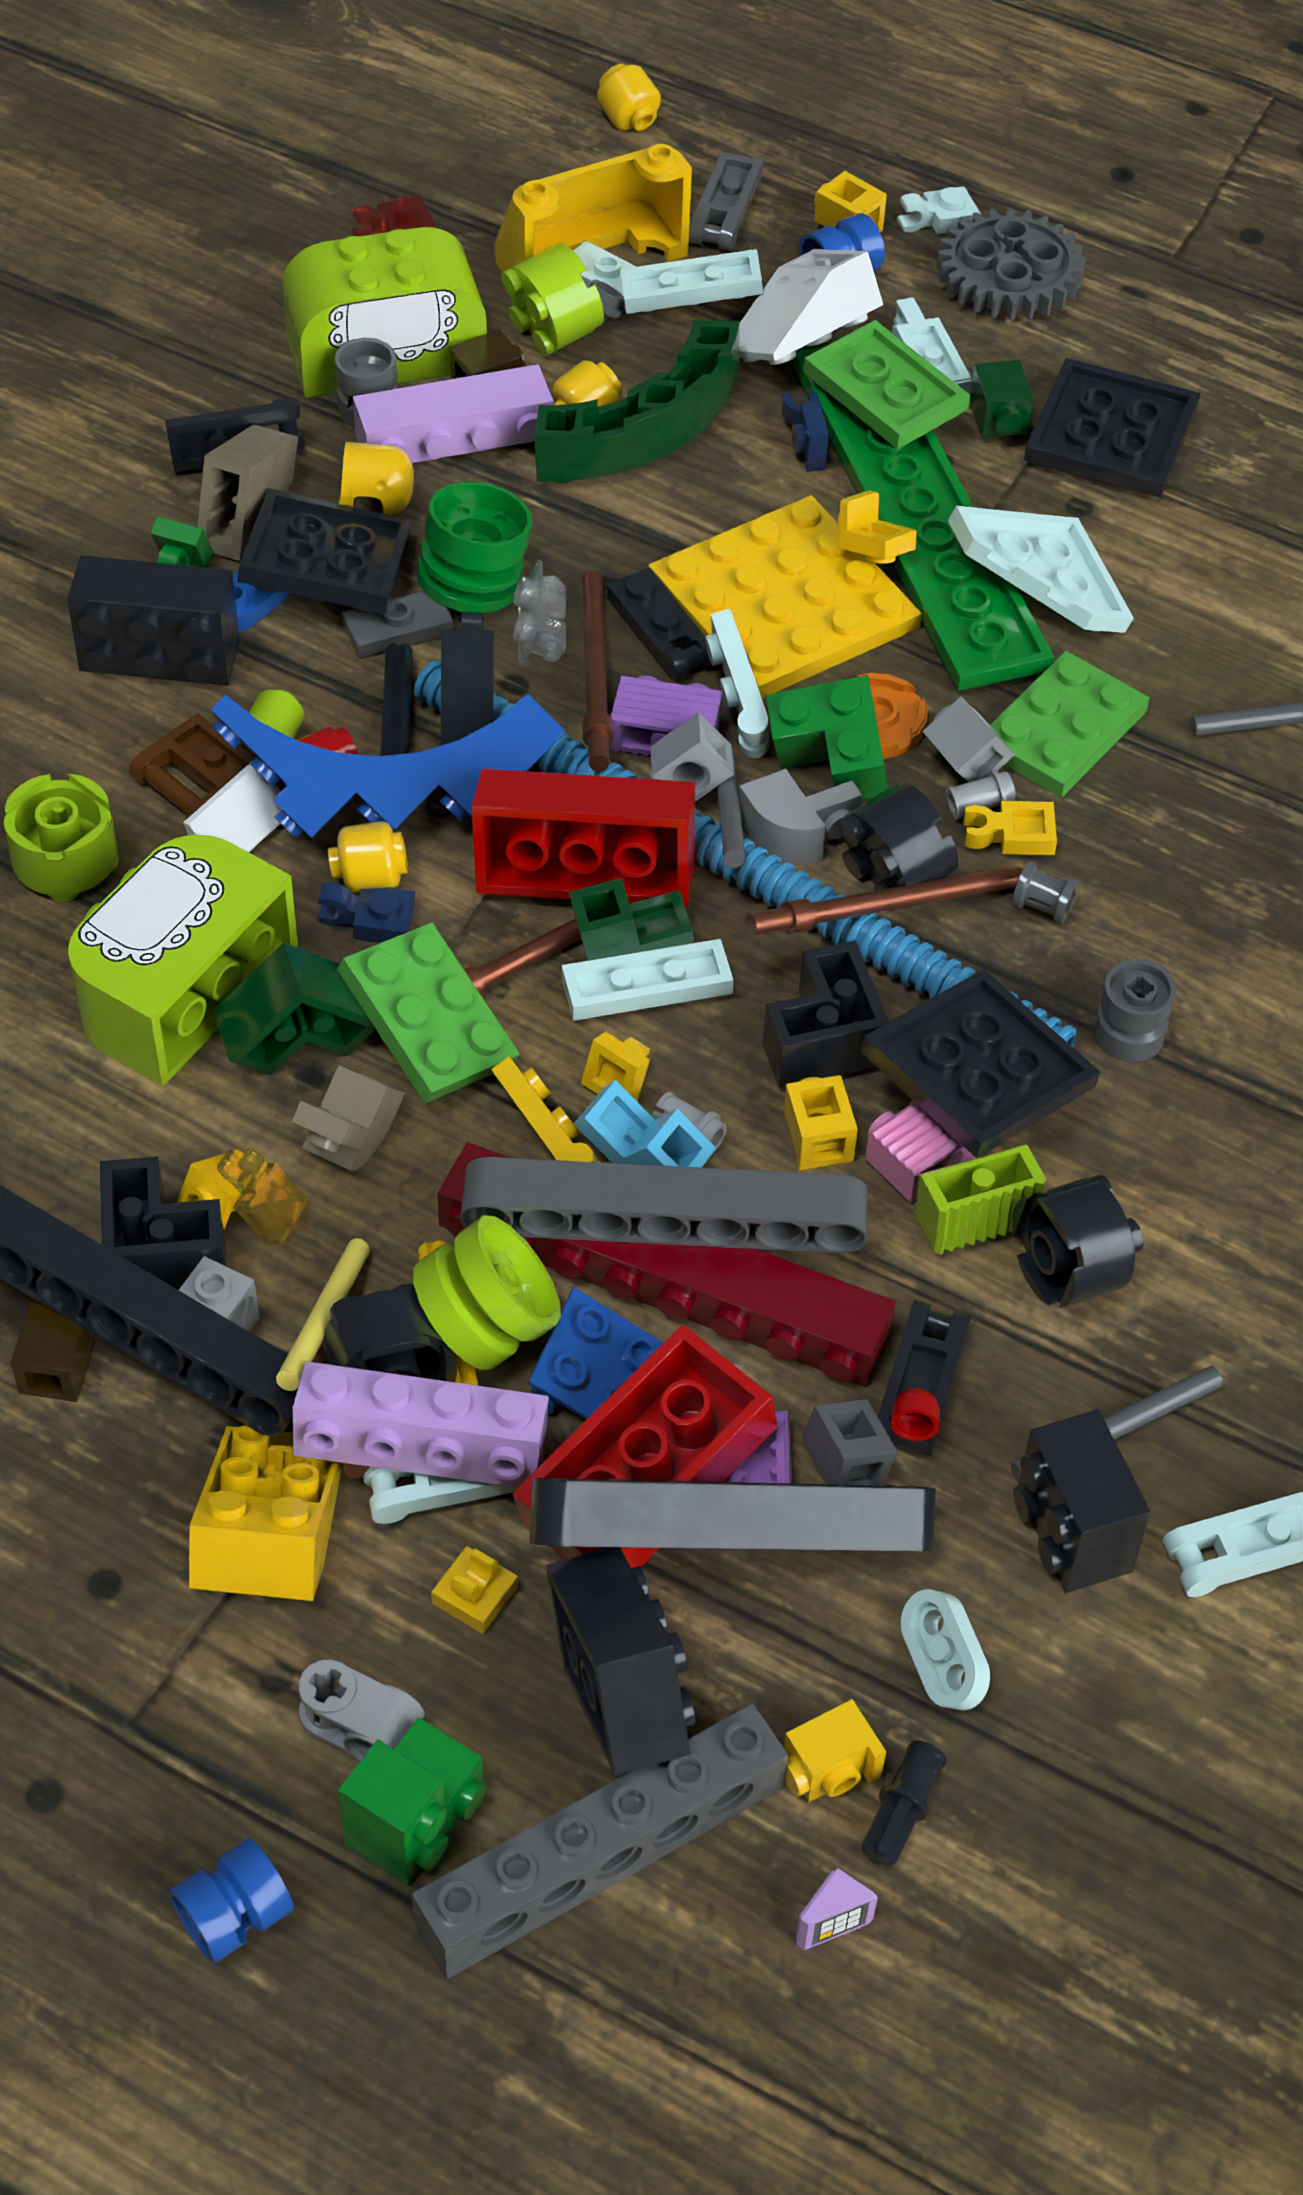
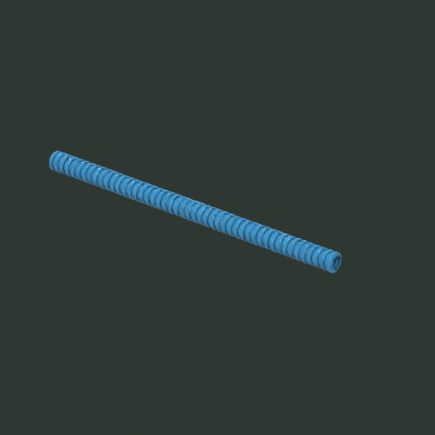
M434 660L419 673L415 683L414 696L419 702L427 703L431 709L439 710L441 713V661ZM495 692L494 721L515 705L513 703L509 704L508 700L502 696H496ZM563 733L531 766L534 769L540 768V771L545 773L637 778L634 772L630 770L624 771L622 765L614 762L611 763L610 759L607 769L603 771L591 769L588 763V747L585 748L584 744L578 740H572L571 736ZM695 808V859L697 864L705 868L709 866L711 873L715 875L723 874L725 881L728 883L736 882L737 887L742 891L750 889L752 897L756 899L763 897L766 905L770 907L777 905V908H780V905L785 901L806 898L810 902L846 896L845 894L836 896L837 892L831 886L823 888L822 881L817 878L809 880L808 873L803 870L796 872L793 864L788 862L782 864L781 857L773 854L769 856L767 849L763 847L755 848L754 842L750 839L743 840L745 862L738 868L728 867L723 859L720 823L715 825V820L712 817H702L701 811ZM877 913L814 924V927L811 929L814 931L818 928L817 932L822 938L828 939L831 937L834 945L855 940L865 963L873 961L875 969L879 971L887 969L889 977L892 979L901 977V983L904 986L912 987L915 985L916 993L920 995L929 993V999L976 973L971 967L962 969V964L957 959L948 961L947 954L941 950L934 953L933 946L928 942L919 944L920 940L916 935L909 934L905 936L906 932L902 927L895 926L891 928V921L886 918L878 920ZM1011 992L1017 999H1019L1016 993ZM1021 1001L1072 1047L1074 1046L1076 1041L1075 1027L1071 1025L1062 1027L1061 1019L1057 1017L1048 1019L1047 1012L1044 1009L1038 1008L1034 1011L1030 1001Z

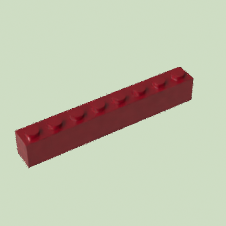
M466 1142L437 1192L439 1226L446 1228L455 1236L465 1229L460 1220L466 1166L472 1160L483 1157H511ZM523 1237L542 1261L543 1265L552 1268L553 1271L564 1278L584 1280L605 1288L611 1295L625 1300L634 1299L658 1308L670 1318L676 1320L687 1319L713 1329L715 1333L725 1339L745 1341L766 1349L774 1357L784 1361H798L821 1370L825 1375L836 1381H850L867 1387L892 1332L896 1306L895 1300L758 1249Z

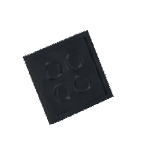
M1065 358L1026 445L1024 461L1128 488L1140 493L1162 497L1198 409L1201 393Z
M268 488L239 564L237 582L250 584L264 591L277 590L300 595L314 602L327 601L346 605L360 612L386 614L410 537L412 520Z
M984 969L865 1035L860 1049L864 1056L976 1159L1096 1087L1100 1071Z

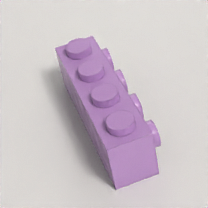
M539 364L353 396L355 434L359 443L384 444L402 449L409 456L412 463L435 460L443 457L533 442L539 405H554V401Z
M306 1361L293 1405L294 1456L518 1488L542 1464L546 1445L549 1396Z

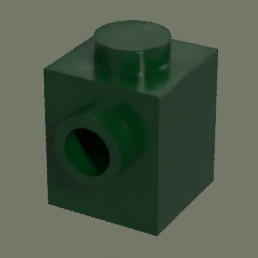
M1011 360L974 364L969 401L981 437L989 438L1028 434L1033 395L1021 361Z

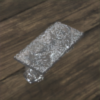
M538 560L529 576H522L520 578L513 599L514 605L519 606V617L514 627L513 640L518 642V664L521 665L524 664L530 653L540 655L544 660L553 662L559 660L566 651V623L562 622L566 616V587L555 576H543V561Z

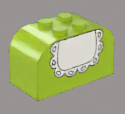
M432 227L407 230L397 229L386 233L359 237L350 236L344 239L317 243L299 252L290 261L283 275L282 288L286 335L304 398L337 393L338 385L334 361L336 351L343 344L353 339L375 338L388 343L394 349L397 357L398 378L396 383L398 384L450 376V347L487 334L485 309L464 249L456 237L442 229Z
M187 835L170 840L155 849L137 868L130 869L123 876L120 884L101 903H96L89 909L84 920L73 932L69 942L68 955L82 1028L88 1041L102 1053L163 1087L219 1029L213 1009L283 942L295 947L298 946L291 875L233 843L211 835Z

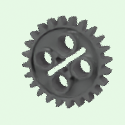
M1008 208L1006 216H1000L995 209H990L988 218H984L975 212L973 213L972 223L959 219L957 229L948 228L947 237L941 239L937 270L940 271L939 281L940 283H947V294L959 293L958 303L960 305L970 301L974 302L973 312L975 313L986 307L991 309V318H995L1002 311L1007 312L1009 320L1013 321L1017 312H1023L1029 320L1033 319L1034 310H1039L1042 314L1049 316L1052 305L1056 308L1064 309L1066 299L1074 300L1077 289L1082 287L1086 257L1082 256L1083 246L1074 244L1076 236L1074 233L1062 235L1064 227L1062 223L1051 227L1048 226V216L1046 215L1036 221L1031 219L1032 213L1029 210L1022 217L1016 216L1013 208Z

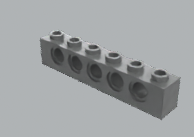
M751 1704L688 1739L689 1755L631 1771L413 1892L414 1925L446 1979L448 1980L783 1789L788 1754L755 1705Z

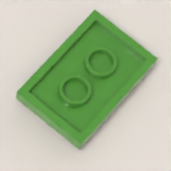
M876 320L805 357L803 373L897 449L958 416L969 408V393Z
M1065 651L990 726L1015 754L1005 766L1062 798L1147 712L1150 697L1072 653Z
M433 923L342 959L337 969L425 1104L494 1074L491 1069L508 1056H510L514 1063L519 1057L520 1053Z

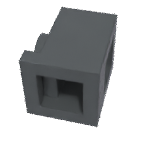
M868 1399L830 1402L825 1405L814 1406L802 1437V1441L826 1484L884 1485L898 1453Z

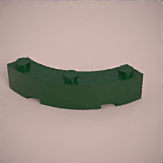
M693 320L688 338L677 354V363L668 373L658 372L646 381L628 389L627 398L599 407L598 399L573 404L539 405L534 434L537 482L565 484L574 480L596 478L627 471L669 455L694 439L720 414L735 387L739 371L740 321Z

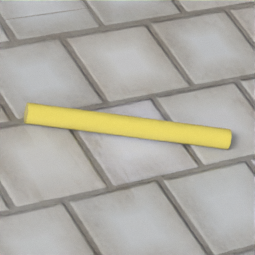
M352 1239L344 1250L276 1376V1382L282 1389L294 1391L299 1387L305 1362L313 1361L324 1340L325 1328L331 1320L330 1308L334 1303L348 1295L370 1253V1247L364 1240Z

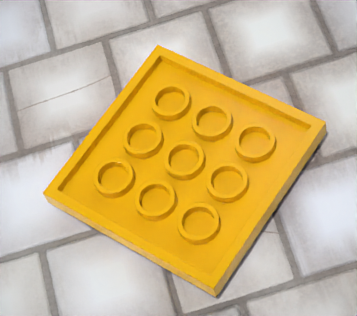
M812 495L648 564V568H651L704 635L712 634L711 614L727 609L731 610L761 698H765L767 694L776 693L919 629L921 626L922 613L875 563L867 561L864 554L839 548V524Z

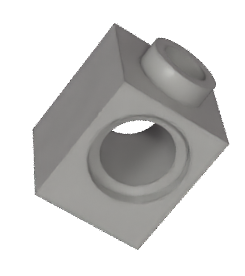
M962 696L952 705H948L940 710L935 716L934 721L923 730L925 735L952 767L968 782L988 777L989 771H998L1015 755L982 715Z
M698 712L651 746V779L695 782L696 802L734 775L732 745ZM685 762H693V764H682V763H685Z
M205 1256L179 1289V1291L251 1332L260 1319L255 1280Z

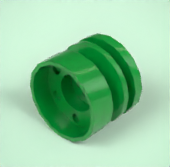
M465 481L451 483L440 488L434 493L428 505L424 527L425 539L421 544V557L417 567L419 585L426 595L440 605L459 612L488 613L499 611L512 604L519 592L520 576L524 568L523 557L527 552L532 529L530 510L523 500L508 490L489 483Z

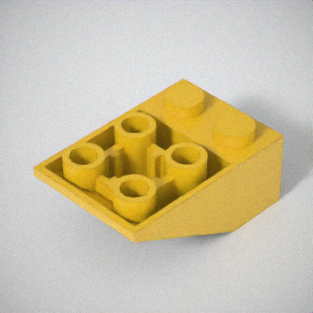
M247 1425L241 1427L227 1426L190 1523L189 1588L313 1601L324 1567L343 1463L294 1456L292 1432H282V1434L277 1436H266Z

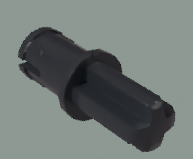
M921 1740L911 1741L891 1785H885L880 1790L879 1799L881 1805L861 1845L862 1851L869 1857L868 1860L877 1865L882 1864L891 1867L896 1864L916 1821L924 1820L928 1814L927 1798L940 1771L947 1762L945 1754L928 1742Z

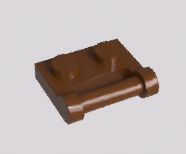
M197 713L134 757L129 766V774L142 785L150 784L184 811L189 818L256 758L240 745L233 749L212 728L213 724ZM172 762L209 793L202 798L198 797L164 770L163 767Z

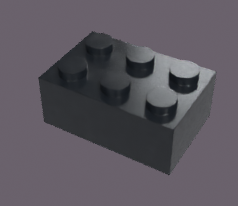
M80 555L67 597L79 671L229 686L240 644L232 570Z
M609 1547L547 1564L546 1571L563 1669L614 1776L689 1755L690 1749L686 1727L695 1725V1715L687 1689L679 1685L678 1673L687 1670L684 1649L676 1632L668 1634L666 1618L658 1598L650 1600L647 1582L641 1567L635 1566L631 1568L620 1547Z

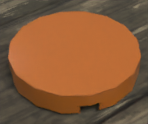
M880 673L858 675L857 677L869 676L884 759L904 755L918 746L925 735L923 730L927 727L928 705L924 697L921 700L916 694V688L912 684L896 676Z

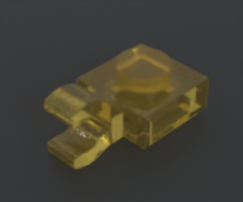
M253 1147L248 1148L241 1159L232 1149L227 1150L218 1164L217 1170L224 1179L241 1193L233 1208L266 1245L283 1244L309 1200L276 1162L267 1163L262 1154Z

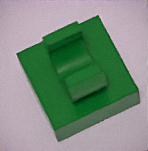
M157 516L150 533L160 551L157 563L186 566L192 564L207 568L214 551L204 530Z

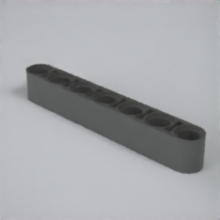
M483 1157L472 1160L466 1166L460 1220L466 1228L483 1215L495 1216L509 1224L521 1237L850 1253L859 1250L867 1242L868 1190L867 1185L862 1180L853 1176L837 1174Z

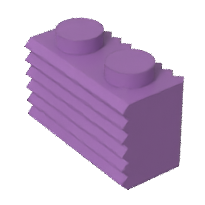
M621 676L611 712L614 739L610 744V749L614 752L621 750L624 754L629 751L634 755L641 753L644 757L649 754L651 755V746L698 712L718 731L721 721L723 691L710 689L700 683L680 685L661 682L652 676H640L638 678Z

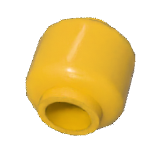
M618 64L611 67L601 77L597 91V102L618 130L625 131L635 128V130L641 131L648 128L657 117L656 112L661 104V94L640 66Z
M584 360L557 379L553 384L552 391L556 401L554 405L573 404L598 399L599 407L619 401V395L622 394L623 388L617 376L605 363L599 362L595 364L592 361Z
M385 821L346 826L339 832L337 838L338 847L328 848L333 880L343 879L345 887L354 895H360L363 889H395L399 885L401 875L408 874V861L403 834L401 831L393 832L392 827Z

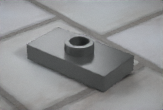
M424 591L390 600L386 614L360 612L355 609L342 612L344 629L359 659L385 652L386 648L392 643L412 645L441 637V630L453 629V620L447 608L430 598Z

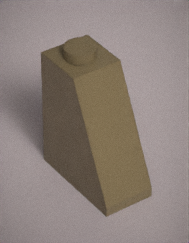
M252 425L205 455L197 527L204 530L214 554L238 561L242 559L268 488L287 492L293 483L298 443L297 436Z

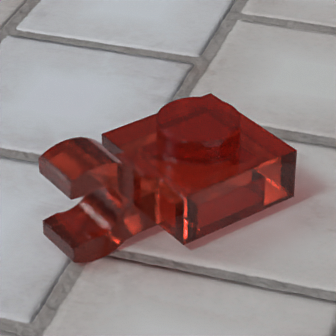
M420 196L402 197L394 201L377 204V211L368 205L358 206L352 210V215L357 224H366L363 227L352 229L353 236L380 234L397 229L435 228V221Z

